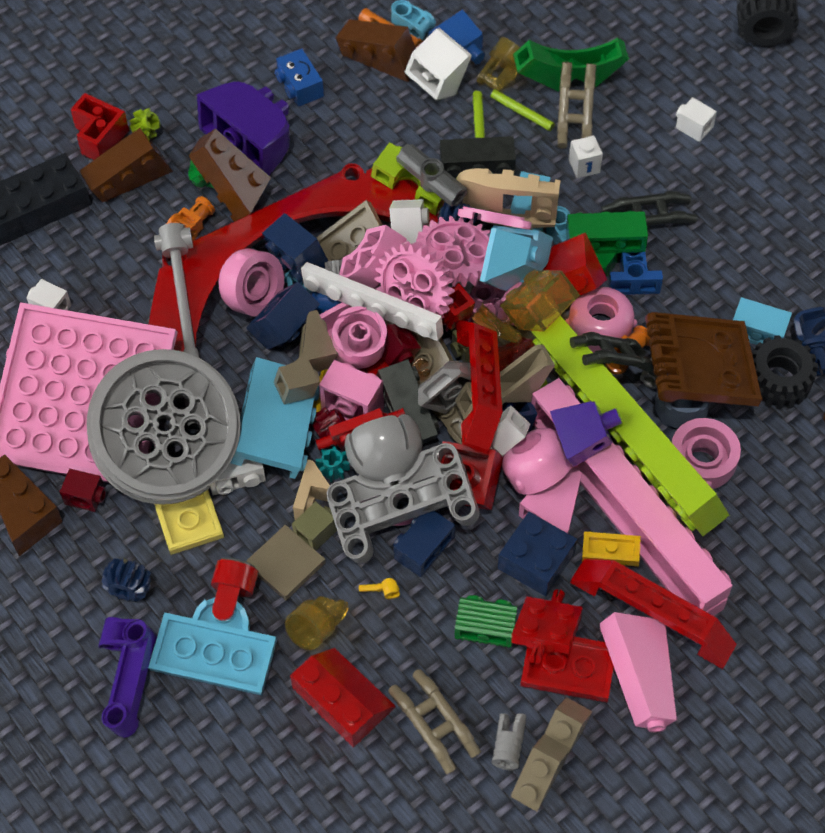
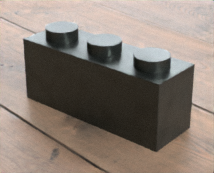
M514 136L441 139L440 161L443 163L444 170L455 179L462 171L474 168L489 169L492 174H502L503 169L513 170L515 175L516 153Z
M405 360L378 370L376 376L383 380V396L389 412L391 413L403 408L405 414L411 416L417 423L423 444L435 440L438 435L437 431L440 430L436 417L434 415L431 416L427 408L421 407L418 404V381H420V377L416 367H411L409 360Z

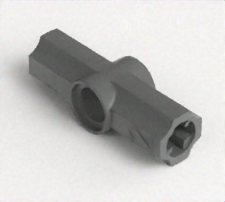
M407 143L401 148L396 157L397 162L420 180L421 187L425 191L434 192L451 207H457L463 201L468 192L467 188L444 170L443 163L440 160L429 158L413 144L409 145Z

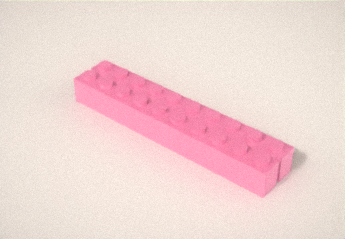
M560 378L532 393L531 403L538 413L533 426L535 429L551 428L556 430L550 411L580 404L575 398L572 388L569 385H565ZM612 442L610 446L576 465L582 472L580 484L618 531L623 535L641 536L640 558L666 590L713 616L724 610L728 600L727 597H729L733 586L729 576L725 571L718 569L713 563L710 553L697 544L691 530L682 526L677 520L675 511L662 502L656 488L647 484L642 478L639 468L634 464L631 465L626 459L623 449L618 444Z

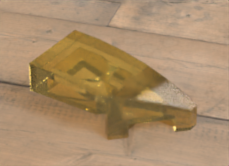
M483 303L475 310L471 318L477 324L496 331L497 336L504 340L517 343L522 338V335L510 325L513 322L510 316L501 321Z

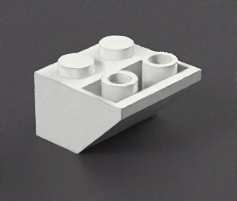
M437 28L412 52L405 73L436 100L454 96L457 93L472 55L443 30Z

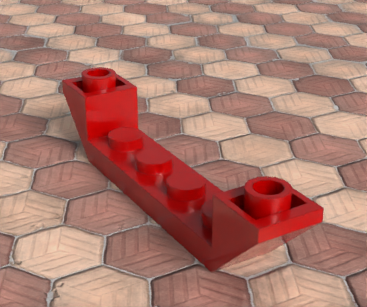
M459 320L456 323L457 343L469 347L473 409L461 423L462 445L487 453L503 413L497 332L473 322Z
M584 559L570 581L571 584L594 597L601 588L702 645L697 655L721 669L725 667L737 645L718 618L614 560Z

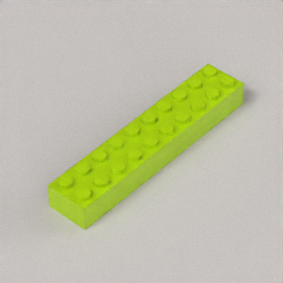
M553 310L530 329L535 336V339L532 341L534 345L545 346L555 364L554 369L556 373L572 388L579 400H582L583 403L595 401L601 413L617 408L622 424L608 429L610 436L616 440V443L623 449L624 453L628 454L641 473L645 474L658 493L662 494L667 504L679 514L681 520L691 532L697 529L703 537L730 516L715 491L603 364L596 363L586 366L583 364L582 356L593 352L588 346L571 347L570 338L578 335L556 310Z

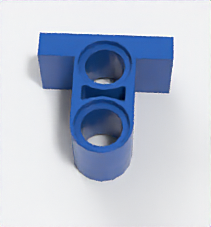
M621 253L619 262L620 272H610L608 287L618 290L624 295L660 294L663 281L662 270L648 271L646 253Z

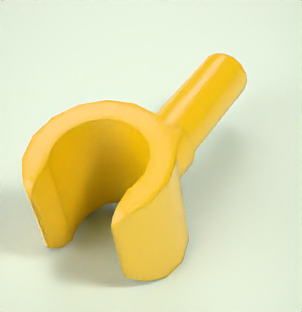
M387 578L382 583L359 585V592L383 591L386 599H394L400 596L398 585L392 578Z

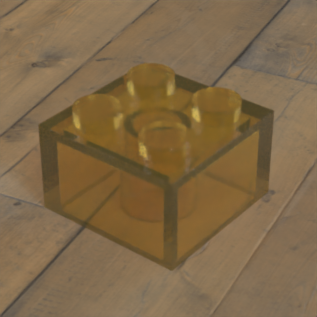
M533 270L523 278L524 282L518 288H514L505 296L506 300L500 307L518 330L545 331L580 294L562 271Z

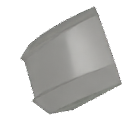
M460 361L446 362L441 369L419 386L418 404L421 407L447 414L457 405L455 399L465 383L471 382L470 363Z

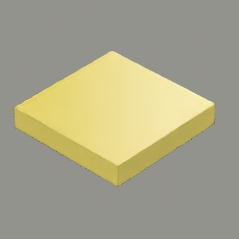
M208 490L184 502L164 505L154 504L170 555L224 538Z

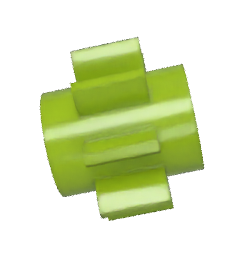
M150 108L133 112L135 118L129 120L132 133L141 128L149 139L157 136L155 130L160 128L158 116L151 112Z

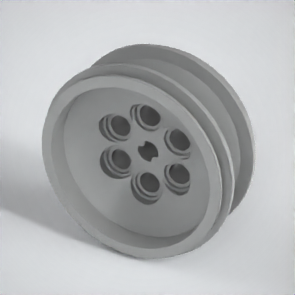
M168 349L150 350L126 358L103 377L92 395L88 408V444L97 468L104 478L118 491L145 503L175 504L202 494L226 470L239 442L240 413L230 386L210 364L182 351ZM150 393H155L159 395L161 402L156 406H151L147 404L145 397ZM178 397H184L188 400L189 406L186 409L180 410L174 406L173 401ZM138 415L144 420L143 425L139 428L131 427L127 422L130 416ZM161 419L168 420L170 430H159L158 421ZM189 422L196 423L200 428V432L196 435H189L185 432L184 426ZM142 441H150L154 444L155 449L150 454H144L139 450L138 446ZM172 444L179 445L183 450V454L177 458L169 456L167 453L168 446Z

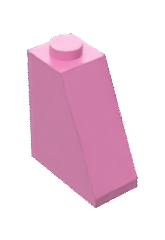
M577 466L572 467L560 481L538 493L527 494L520 502L519 517L524 519L526 514L531 512L569 534L582 476Z

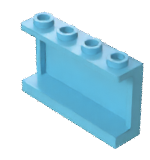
M256 357L250 370L240 416L239 442L231 464L241 466L244 459L289 470V478L295 479L299 471H304L308 456L303 454L305 447L308 448L312 437V432L308 431L309 424H313L316 408H313V402L317 401L319 397V385L314 397L283 404L274 385V379L278 368L285 365Z

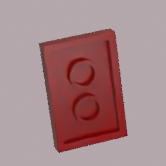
M575 637L569 654L555 651L544 652L539 664H536V659L534 664L530 662L529 656L532 649L527 647L520 686L608 702L613 663L605 642Z

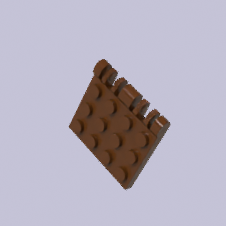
M651 312L646 315L648 336L652 337L649 340L654 373L657 375L656 386L659 400L674 402L678 399L759 407L762 397L745 321Z

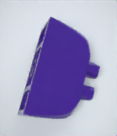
M230 82L197 94L198 124L204 134L214 129L218 130L269 176L282 161L289 148L290 127L285 117L289 114V105L284 100L272 103L274 101V94L267 86L257 90L243 82Z

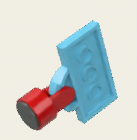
M222 558L218 560L211 581V586L217 590L215 598L207 601L204 600L196 608L193 618L164 612L150 660L149 670L263 696L277 638L250 631V621L247 612L238 602L239 597H251L253 595L259 573L257 568L239 559Z

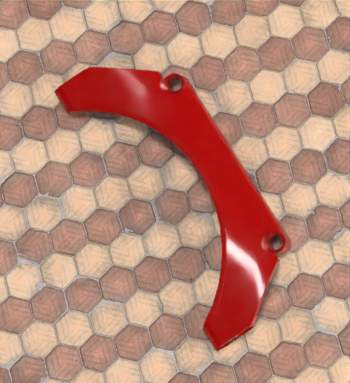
M350 163L344 166L342 171L194 240L193 248L188 249V253L181 256L195 348L202 314L209 297L219 282V274L225 261L236 251L250 249L260 240L264 239L262 233L284 213L297 223L317 218L345 216L367 200L372 203L380 220L391 222L389 208L393 200H414L416 191L419 188L418 185L412 180L405 179L399 181L391 189L371 177L372 168L367 170L365 174L359 165ZM353 176L357 180H348L346 177ZM440 210L436 215L429 212V223L426 224H430L431 220L437 223ZM162 256V268L158 272L148 325L176 329L178 333L174 350L183 352L185 348L173 269L167 263L171 258Z

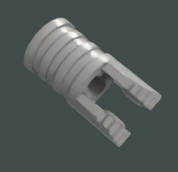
M500 714L494 756L492 758L494 766L506 770H515L519 767L526 714H516L512 732L509 731L510 719L508 714Z

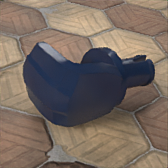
M816 307L797 313L793 324L796 338L802 341L803 346L808 345L811 348L810 354H815V363H818L816 376H821L819 365H821L825 375V330L819 335H816V333L825 326V307Z

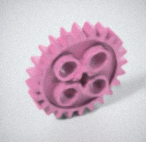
M449 216V221L439 217L438 223L431 220L429 226H423L422 232H418L416 241L419 242L420 247L427 244L428 253L436 250L437 261L444 258V263L441 266L443 268H450L446 276L454 279L451 282L452 286L455 287L457 282H461L463 287H466L467 281L476 286L478 279L480 280L491 230L482 231L483 224L474 226L473 219L466 223L463 217H460L458 221H455L452 216Z
M409 241L402 244L399 243L385 251V256L379 259L382 265L375 269L381 274L374 278L375 281L381 283V286L376 288V290L444 318L443 314L450 311L447 305L454 301L448 295L455 292L453 288L448 287V284L454 281L453 278L446 276L450 268H443L441 266L444 263V258L437 261V251L428 253V245L420 247L418 241L412 244Z

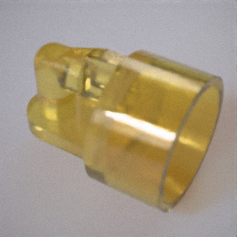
M501 37L490 51L489 56L491 58L479 73L476 82L480 85L485 83L491 88L501 91L519 74L513 54L520 47L509 39ZM497 65L504 69L498 78L491 74Z
M324 596L302 602L286 617L285 628L288 636L296 645L303 649L314 650L333 634L335 626L345 617L348 611V602L342 599L336 602Z

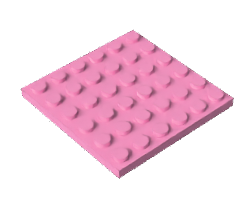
M20 302L0 383V457L5 454L16 466L67 475L69 468L99 475L103 482L109 483L97 468L88 444L87 413L92 395L103 377L126 358L150 350H174L177 330ZM150 393L145 397V401L151 406H156L161 402V398L155 393ZM138 415L130 416L127 422L131 427L139 428L143 425L144 420ZM142 441L138 446L139 450L144 454H150L153 443Z

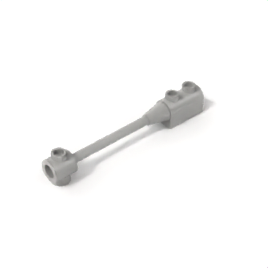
M169 223L159 228V235H154L156 251L162 250L163 256L171 258L185 348L183 352L199 358V353L194 343L181 256L188 253V249L193 248L190 227L185 228L181 223ZM184 398L185 407H180V410L186 409L189 406L186 398ZM188 423L189 429L200 430L196 423Z

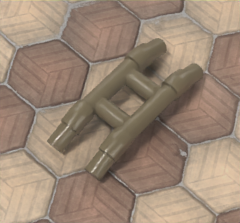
M562 62L557 127L558 148L564 149L567 147L568 123L582 124L581 139L592 136L596 64L588 63L586 65L584 90H571L572 63ZM569 99L584 100L583 114L568 113Z
M418 669L413 673V678L427 694L428 699L415 707L412 700L398 685L391 686L388 693L396 701L404 714L408 716L428 744L445 773L449 774L456 769V766L445 746L440 741L441 738L454 731L471 758L481 753L474 741L471 732L443 697L437 685L421 669ZM437 707L446 721L431 730L422 716Z

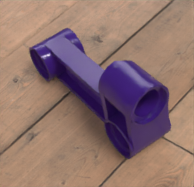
M107 617L98 647L100 649L121 651L109 703L102 713V722L116 735L126 738L133 735L138 728L137 714L157 634L140 619Z

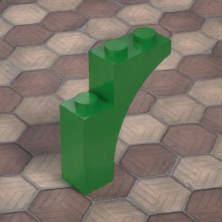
M619 38L596 47L580 50L553 49L528 40L513 54L518 73L560 92L562 62L572 63L571 81L576 78L583 82L585 81L586 65L588 63L596 64V88L629 60L625 42Z

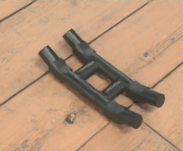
M665 191L660 194L630 198L621 197L602 206L603 212L613 213L629 208L635 212H643L641 206L656 204L658 214L646 216L647 226L665 223L695 224L697 221L696 214L686 213L685 211H670L668 213L666 204H689L691 202L690 194H683L678 191Z
M587 332L570 338L572 348L599 345L602 349L583 355L582 361L585 366L596 363H616L638 367L651 376H655L652 360L645 356L646 351L634 339L605 336L596 332ZM614 348H618L621 353H617Z

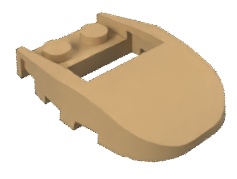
M482 168L467 169L458 174L456 180L468 190L462 203L469 204L476 209L524 217L525 221L532 222L531 228L555 227L561 180L555 179V183L539 181L540 176L528 174V178L514 176L513 170L503 169L502 174H492L489 169ZM504 194L532 196L531 211L526 210L525 214H511L510 209H503ZM485 222V223H489V224L497 225V226L512 227V226L501 225V224H496V223H491V222Z

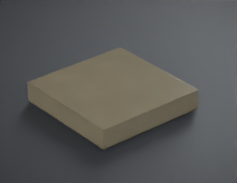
M286 525L246 561L257 568L259 571L258 577L285 601L326 563L323 556Z

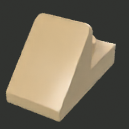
M307 460L293 505L295 520L316 499L328 502L327 490L330 485L312 460Z

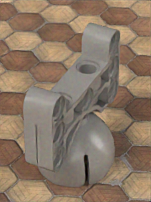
M401 414L398 418L394 415H389L371 420L356 427L345 438L346 456L352 468L359 476L355 475L331 484L327 490V499L343 551L356 563H366L373 556L374 550L370 533L449 506L452 516L461 525L470 526L479 518V508L462 458L456 448L451 444L443 443L422 451L423 442L420 429L415 420L409 415ZM445 454H454V458L449 464L441 463V459ZM462 479V486L458 490H450V483L453 480ZM341 491H347V498L343 502H337V495ZM409 498V504L406 508L397 509V503L400 499ZM463 505H470L472 509L469 515L465 517L458 515V511ZM356 517L355 525L346 529L344 524L347 518ZM364 543L362 553L353 555L355 544Z

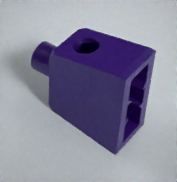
M595 401L550 411L566 458L573 467L610 446L612 440L608 429L622 424L617 408L601 413Z

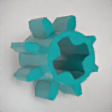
M336 446L326 451L322 449V459L318 458L315 460L316 466L320 468L319 470L322 475L328 478L330 482L339 478L344 479V470H350V462L346 461V451L341 453L336 449Z

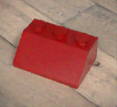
M335 648L312 655L290 675L292 688L353 748L396 708L378 688Z

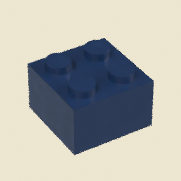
M286 213L280 216L262 233L267 242L265 244L267 250L279 260L283 271L285 269L289 271V275L295 282H302L304 284L301 268L306 262L325 269V263L328 262V259L318 239Z
M296 282L279 291L246 329L267 350L275 346L280 348L286 342L291 343L300 334L298 328L303 323L306 324L308 313L314 311L320 303L299 282Z
M528 512L499 553L498 569L546 597L574 556L577 538Z

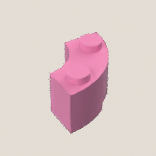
M387 225L367 229L360 245L351 254L343 257L339 275L376 289L380 283L375 281L374 278L381 275L375 270L376 267L382 265L379 259L385 256V251L399 243H405L407 238Z

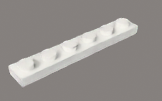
M306 262L301 268L304 287L310 291H316L328 296L332 300H338L351 307H366L367 310L374 313L377 312L384 320L392 322L401 328L414 331L423 337L438 341L443 335L442 316L311 263Z

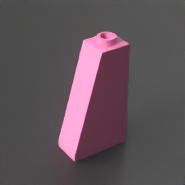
M614 612L600 623V629L635 727L647 728L650 732L664 731L666 726L677 720L666 626L653 618Z

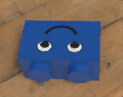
M303 49L276 58V78L279 83L283 82L288 98L293 99L298 107L324 97L323 80Z

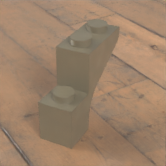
M317 310L311 311L307 315L306 324L303 326L299 358L291 364L279 367L276 373L274 385L283 404L314 397L320 383L318 371L329 369L338 355L328 334L327 324L321 319Z
M544 345L533 346L500 372L502 405L506 402L532 401V393L540 389L555 366ZM471 382L465 383L455 399L464 420L473 410Z
M567 697L556 708L545 734L532 748L510 797L535 811L540 809L569 753L582 736L593 711Z

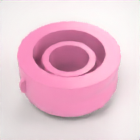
M242 249L233 253L225 261L219 274V291L224 303L232 310L249 316H257L284 287V272L279 260L268 252L255 249Z
M602 286L577 296L570 307L569 318L565 320L578 336L587 332H596L600 335L621 338L624 335L629 336L632 334L633 328L637 325V320L634 319L633 306L629 299L618 290ZM601 313L609 316L611 319L605 321L597 320L592 315ZM599 345L588 346L593 353L597 350H602Z
M696 418L687 421L676 430L671 442L712 489H716L727 483L735 473L741 453L740 442L731 428L715 419ZM705 452L715 460L707 463L701 462L692 453Z
M539 428L528 432L523 440L504 454L502 461L503 471L515 491L524 495L538 493L560 481L573 467L566 458L557 430L551 428Z

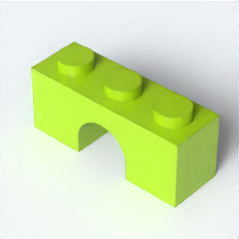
M389 142L373 163L371 177L391 189L401 180L408 179L414 181L419 187L414 200L424 199V208H428L430 213L436 215L445 201L434 192L425 191L421 187L420 180L397 162L396 157L402 147L395 146Z

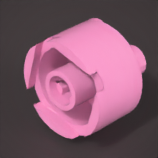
M362 306L350 307L341 312L332 329V343L338 352L336 358L341 363L351 364L356 369L370 367L380 360L383 356L387 336V327L383 318L377 312L374 313Z

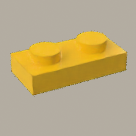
M584 531L582 561L584 559L614 560L622 565L639 566L641 536Z

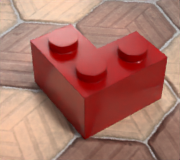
M86 93L70 109L75 128L80 130L76 136L81 154L93 160L118 144L129 131L125 111Z

